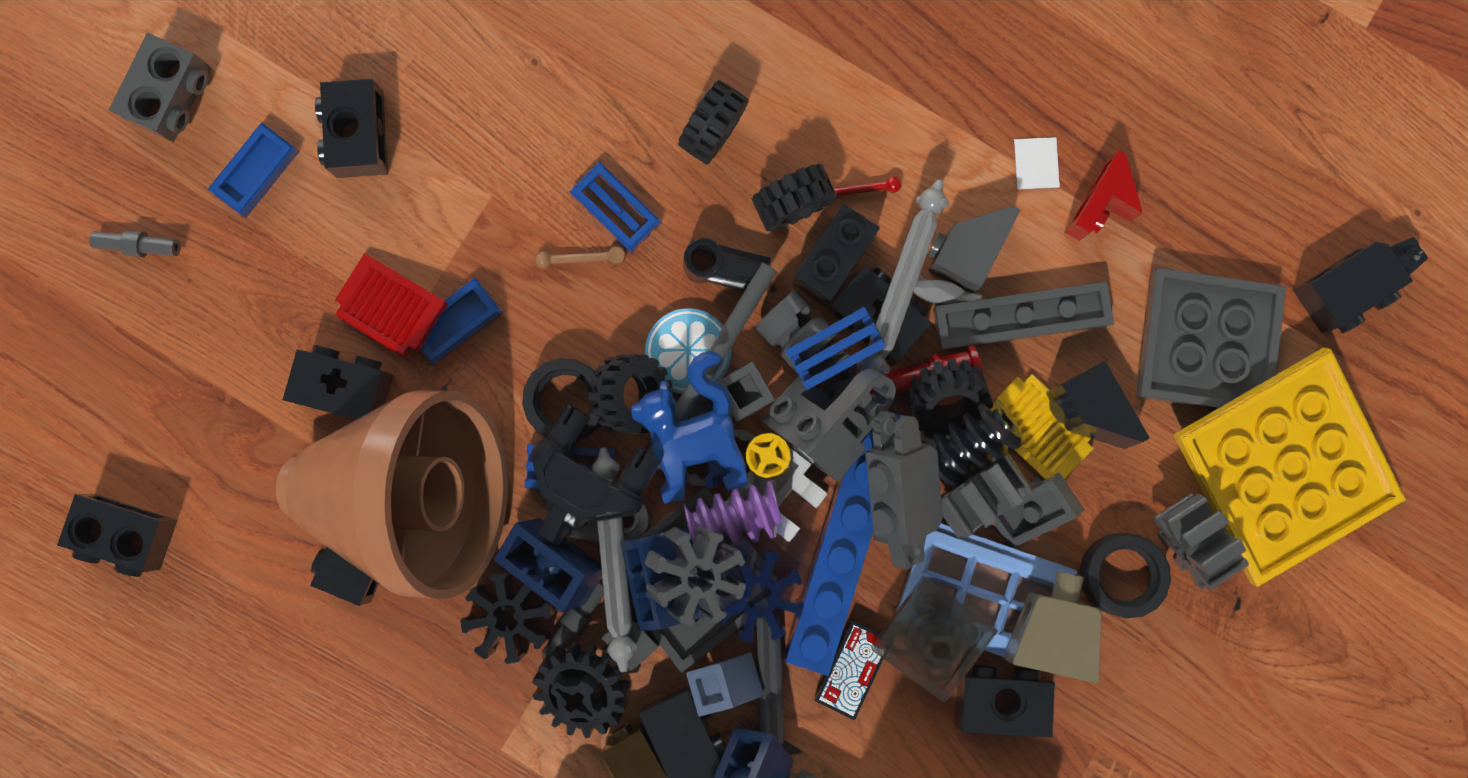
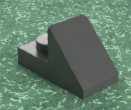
M1059 472L1045 480L1041 476L1031 480L1029 484L1033 488V492L1022 497L1024 501L1016 508L1004 511L997 516L999 520L994 524L1011 548L1077 518L1085 510Z

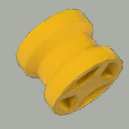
M766 433L755 437L749 443L746 451V462L751 471L758 477L766 480L776 479L788 470L791 462V453L784 439L778 435Z

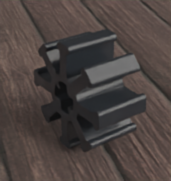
M509 571L499 572L491 576V580L495 581L497 597L485 590L484 584L472 588L467 594L466 601H474L488 611L487 615L475 617L474 614H470L460 620L461 629L464 634L475 628L486 626L491 630L484 642L474 649V652L483 659L496 652L495 646L504 637L507 652L506 664L519 662L527 655V652L522 647L521 635L534 644V649H539L551 636L550 631H543L533 624L530 618L544 616L548 619L556 613V608L548 601L541 605L529 607L527 600L534 591L525 584L517 595L514 596L511 576L513 575ZM512 606L516 610L513 617L518 621L517 626L515 622L508 626L504 625L502 621L505 615L500 611L501 608L506 610Z

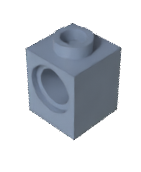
M751 652L686 672L699 717L734 708L764 696Z

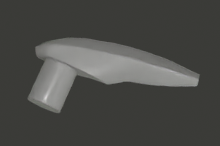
M919 275L913 291L920 299L936 305L982 300V294L965 291L950 282L928 280Z

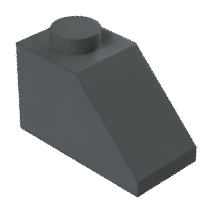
M1010 206L954 224L946 235L939 232L927 256L933 258L928 270L975 293L982 287L1020 209Z

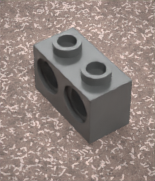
M146 33L109 111L137 127L174 143L177 135L186 128L189 122V110L196 96L201 94L207 86L208 72L211 67L194 53L150 33ZM180 64L177 74L168 78L170 69L174 65ZM160 102L161 105L159 111L154 116L150 117L149 112L151 107L154 104Z

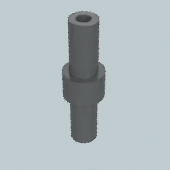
M126 230L123 234L93 231L89 238L92 248L121 251L123 255L143 258L147 254L178 256L181 249L178 239L149 237L146 232Z
M601 583L597 584L585 605L565 611L559 619L562 623L542 650L545 656L547 654L551 656L560 645L566 649L576 633L578 635L583 633L591 622L588 618L604 596V589Z

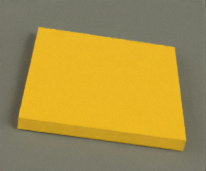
M1321 348L1173 434L1213 513L1221 511L1229 521V524L1224 527L1227 533L1242 541L1246 551L1241 555L1249 562V566L1243 571L1250 584L1256 587L1261 586L1406 500L1332 350L1329 348Z

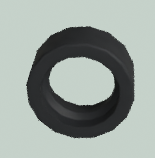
M558 358L543 363L531 373L524 386L522 405L526 418L538 433L548 437L555 424L550 422L543 414L540 398L542 390L550 380L561 375H572L581 379L589 388L590 393H594V387L590 386L591 378H598L597 373L591 367L576 359ZM591 401V408L595 406V401ZM591 408L587 413L591 419L586 423L577 440L587 438L601 425L598 422L601 416L593 415Z
M1128 533L1108 534L1093 542L1084 553L1079 569L1080 576L1084 577L1082 589L1088 600L1101 611L1126 619L1143 617L1156 610L1167 597L1171 583L1170 566L1162 550L1149 539ZM1128 549L1137 552L1145 559L1149 567L1150 578L1147 589L1141 596L1132 601L1113 599L1104 591L1100 584L1099 571L1101 564L1109 554L1116 550Z

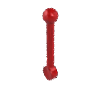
M891 176L884 182L834 188L837 196L880 190L896 193L901 189L902 182L898 177Z

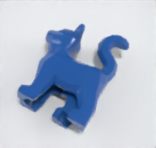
M713 351L703 352L693 358L688 368V381L697 393L713 400L712 411L689 420L676 422V401L666 380L660 382L659 390L645 394L641 401L631 406L633 420L643 424L650 432L653 454L662 460L660 466L666 476V481L661 487V496L664 504L684 500L687 480L686 467L689 465L708 463L709 470L705 473L707 489L713 488L722 482L725 483L727 490L748 486L743 454L734 436L731 417L732 400L724 386L708 379L706 376L707 369L721 363L722 358L719 353Z

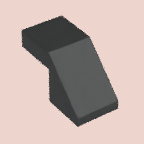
M754 362L717 381V383L727 389L732 400L731 417L733 426L775 401ZM702 395L687 420L712 411L713 400Z

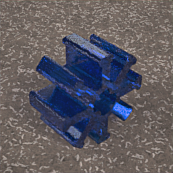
M769 550L763 551L765 558L760 574L753 575L746 562V553L741 552L745 564L737 566L745 579L743 583L746 585V589L742 599H737L724 607L719 605L720 609L727 613L726 618L722 619L720 623L726 624L728 618L745 610L747 612L743 628L738 630V637L740 640L751 643L754 641L753 630L757 617L764 616L771 629V639L775 641L785 636L786 631L783 625L778 624L772 612L774 608L777 607L792 612L797 618L801 617L804 608L801 599L791 600L779 596L777 592L795 583L800 585L802 580L796 569L791 567L787 574L771 581L769 578L774 562L779 560V556L776 552ZM760 583L761 589L766 585L771 590L765 596L767 603L760 607H757L756 601L751 605L746 600L751 595L750 586Z

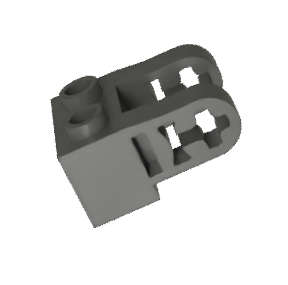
M840 351L808 370L813 377L851 355ZM856 364L821 382L824 385L823 388L816 385L806 390L802 383L803 380L799 375L782 395L773 402L771 408L760 420L772 432L784 439L790 448L837 482L840 481L867 448L861 441L872 429L874 417L880 411H887L893 403L896 393L894 382L874 369L863 370L855 376ZM872 388L875 391L873 395L870 394ZM856 406H858L862 410L860 412H857L854 409Z

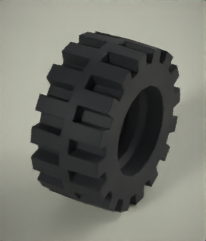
M719 79L707 91L695 112L692 113L678 140V146L706 165L709 164L738 124L748 105L749 99Z
M629 354L609 357L604 360L605 365H599L595 370L599 375L598 378H591L590 386L594 387V393H589V401H595V406L591 408L593 415H600L601 417L598 422L602 426H607L608 430L627 434L649 433L643 424L633 420L631 412L625 405L623 397L624 387L627 380L632 376L638 386L639 402L645 394L660 389V382L665 381V376L668 374L666 368L658 367L660 362L655 358H649L648 355ZM666 380L669 387L673 388L671 380Z

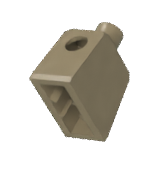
M1057 571L1052 596L1033 592L1028 594L1006 648L1005 660L1014 665L1098 684L1101 610L1079 603L1084 577Z

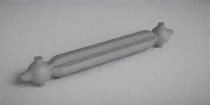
M936 180L931 188L925 190L916 199L917 204L920 205L922 210L913 219L876 322V327L887 347L858 362V368L861 371L874 369L883 375L888 374L890 371L885 358L894 348L937 227L936 214L949 205V200L943 194V181ZM872 338L870 339L869 345L874 343Z
M600 448L598 459L594 462L592 470L612 482L616 479L620 466L610 457L607 448ZM619 518L597 523L606 623L613 637L607 648V653L616 661L620 672H627L630 659L634 656L637 645L628 637L632 627L628 576L620 542L624 541L623 520Z

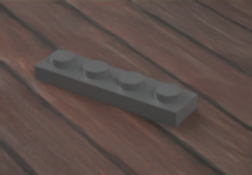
M1107 281L941 305L933 308L940 351L963 348L970 345L977 346L1101 328L1114 324Z

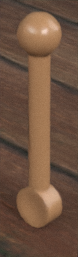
M617 246L612 247L608 252L550 255L547 252H539L535 257V264L543 269L557 263L605 260L618 265L624 261L625 253L622 248Z

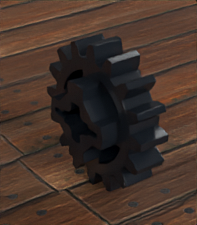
M573 642L568 651L561 645L558 646L551 656L547 654L538 667L539 671L532 681L533 684L538 686L532 695L533 699L544 701L543 706L539 710L540 714L547 715L551 713L554 716L551 726L555 728L564 723L567 725V735L570 736L573 735L576 728L582 730L585 738H590L594 729L601 735L606 734L610 725L616 726L619 723L630 701V697L626 695L630 687V681L619 680L622 672H620L618 666L612 667L609 664L611 657L608 653L602 657L596 655V645L591 644L586 652L581 651L578 642Z

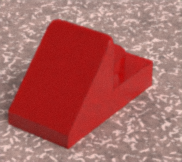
M1119 150L1106 160L1064 232L1078 241L1091 232L1097 234L1110 215L1108 210L1127 221H1132L1142 214V207L1127 156Z

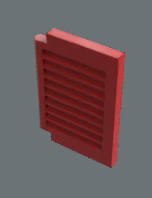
M366 253L363 254L335 301L341 304L336 312L338 318L403 358L407 356L411 348L417 351L420 350L449 304Z

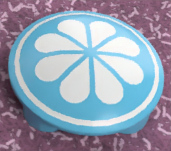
M690 308L672 311L654 324L646 340L645 355L660 362L658 367L666 368L668 374L665 376V380H671L673 388H670L672 392L683 394L689 384L688 368L693 358L709 351L723 325L709 313ZM731 349L712 378L713 381L717 382L725 375L731 360Z

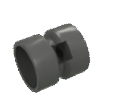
M794 290L785 297L755 327L771 346H781L780 356L795 372L794 364L785 351L830 326L822 317L813 318L811 316L812 306L797 290ZM835 333L799 353L803 361L818 354L838 334Z

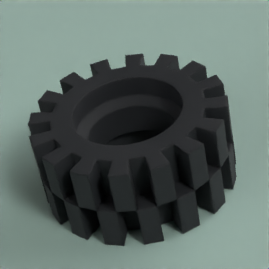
M813 164L807 168L797 169L795 173H788L780 180H774L770 183V186L760 189L751 199L766 231H775L778 228H785L789 224L793 225L803 218L806 219L812 216L811 214L821 211L824 209L823 207L833 203L832 201L837 199V194L823 165Z
M948 359L947 366H942L940 360L933 362L934 370L929 371L925 366L920 370L921 378L914 376L911 380L912 387H908L907 394L912 416L916 418V421H919V431H923L924 435L930 439L937 431L941 432L945 437L950 435L948 424L951 422L956 423L964 430L966 426L963 415L967 412L977 421L980 420L981 416L978 405L981 403L985 404L989 409L993 408V401L984 374L981 373V370L976 365L971 367L970 362L962 360L960 366L957 365L956 359ZM949 396H964L961 400L951 405H936L940 400Z

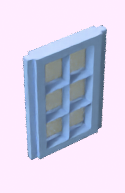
M940 523L938 530L926 535L924 560L909 569L894 619L1004 657L1028 594L1033 592L1052 596L1056 572L1060 571L1076 575L1077 570L973 534L964 539L962 536L958 538L950 526Z

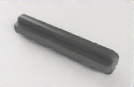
M760 614L756 618L758 677L764 696L759 697L760 732L774 735L779 743L783 745L780 617L777 614Z

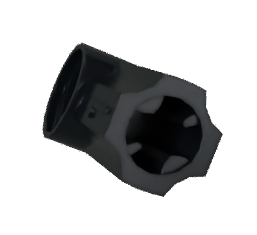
M699 238L687 246L684 252L683 269L688 278L696 283L709 282L745 291L761 263L763 262L769 266L771 258L721 246L708 238ZM699 251H705L713 257L715 265L710 270L700 271L692 265L691 257Z

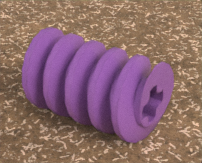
M772 480L766 482L765 495L761 496L755 485H751L748 489L747 500H744L737 489L731 490L730 504L727 505L720 494L714 495L713 508L711 509L707 507L702 498L696 500L694 513H691L684 503L692 543L694 544L697 535L696 526H703L723 535L724 539L718 543L716 550L721 549V545L725 544L727 536L735 547L742 546L743 532L747 533L753 543L759 542L761 528H764L771 539L776 538L778 524H782Z

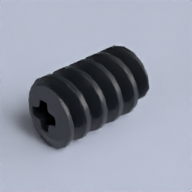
M994 399L996 407L994 411L983 403L979 404L978 410L981 419L978 421L968 412L963 415L966 426L964 430L954 422L949 423L950 439H947L939 431L933 434L937 446L934 449L938 453L939 477L942 483L958 486L963 481V475L972 477L978 472V466L981 468L989 467L993 463V456L1002 459L1007 455L1008 447L1011 449L1021 447L1023 444L1021 430L1009 410L1000 400ZM924 440L921 441V443L930 445L928 442Z

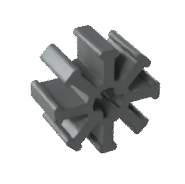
M1009 453L1002 459L993 456V463L989 467L981 468L978 466V472L974 476L963 478L962 483L958 486L948 485L943 489L945 491L941 494L943 517L958 538L962 536L964 539L971 536L982 525L986 528L998 521L997 516L1002 512L1016 508L1024 501L1022 497L1033 492V488Z
M1190 493L1156 515L1153 521L1161 529L1157 533L1161 542L1169 546L1177 554V557L1173 559L1182 571L1188 568L1193 582L1200 589L1207 587L1209 591H1212L1247 568L1249 562L1241 555L1246 551L1242 541L1239 538L1236 539L1225 530L1224 527L1229 524V521L1221 511L1213 514L1206 497L1200 493L1195 496Z
M699 525L695 528L697 535L693 547L689 541L691 535L676 527L664 533V537L670 540L677 555L674 561L662 557L653 550L648 552L645 560V565L656 573L661 574L663 571L670 573L669 577L653 585L650 583L646 585L649 596L662 607H666L668 602L674 599L672 607H669L667 612L679 622L690 626L695 623L692 618L698 603L701 607L699 613L713 623L726 618L727 613L720 609L713 594L717 589L726 591L737 599H742L746 589V585L729 575L726 578L720 575L736 565L743 566L745 564L741 552L727 544H722L721 549L716 551L718 543L724 539L723 535ZM697 566L702 569V573L697 572L696 575L700 576V578L695 583H692L688 580V577H694L690 571Z

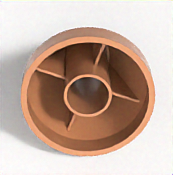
M411 391L309 445L297 457L289 459L282 466L278 474L276 498L283 513L291 517L302 530L387 590L405 597L448 599L462 594L481 577L498 546L507 509L508 476L506 458L496 425L486 409L476 399L459 391Z

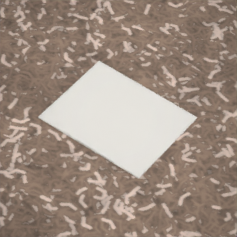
M1057 137L1014 139L1017 189L1060 188Z

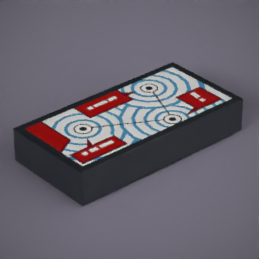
M851 619L837 648L829 676H824L815 695V702L855 720L892 639Z

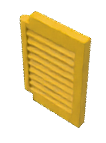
M1031 374L1024 382L1019 377H1016L997 397L1017 422L1023 437L1021 447L1012 450L1044 480L1058 472L1065 479L1094 449L1088 443L1091 438L1067 431L1064 424L1056 420L1050 410V400L1046 394L1050 390L1037 377ZM994 401L993 408H990L992 411L996 409Z

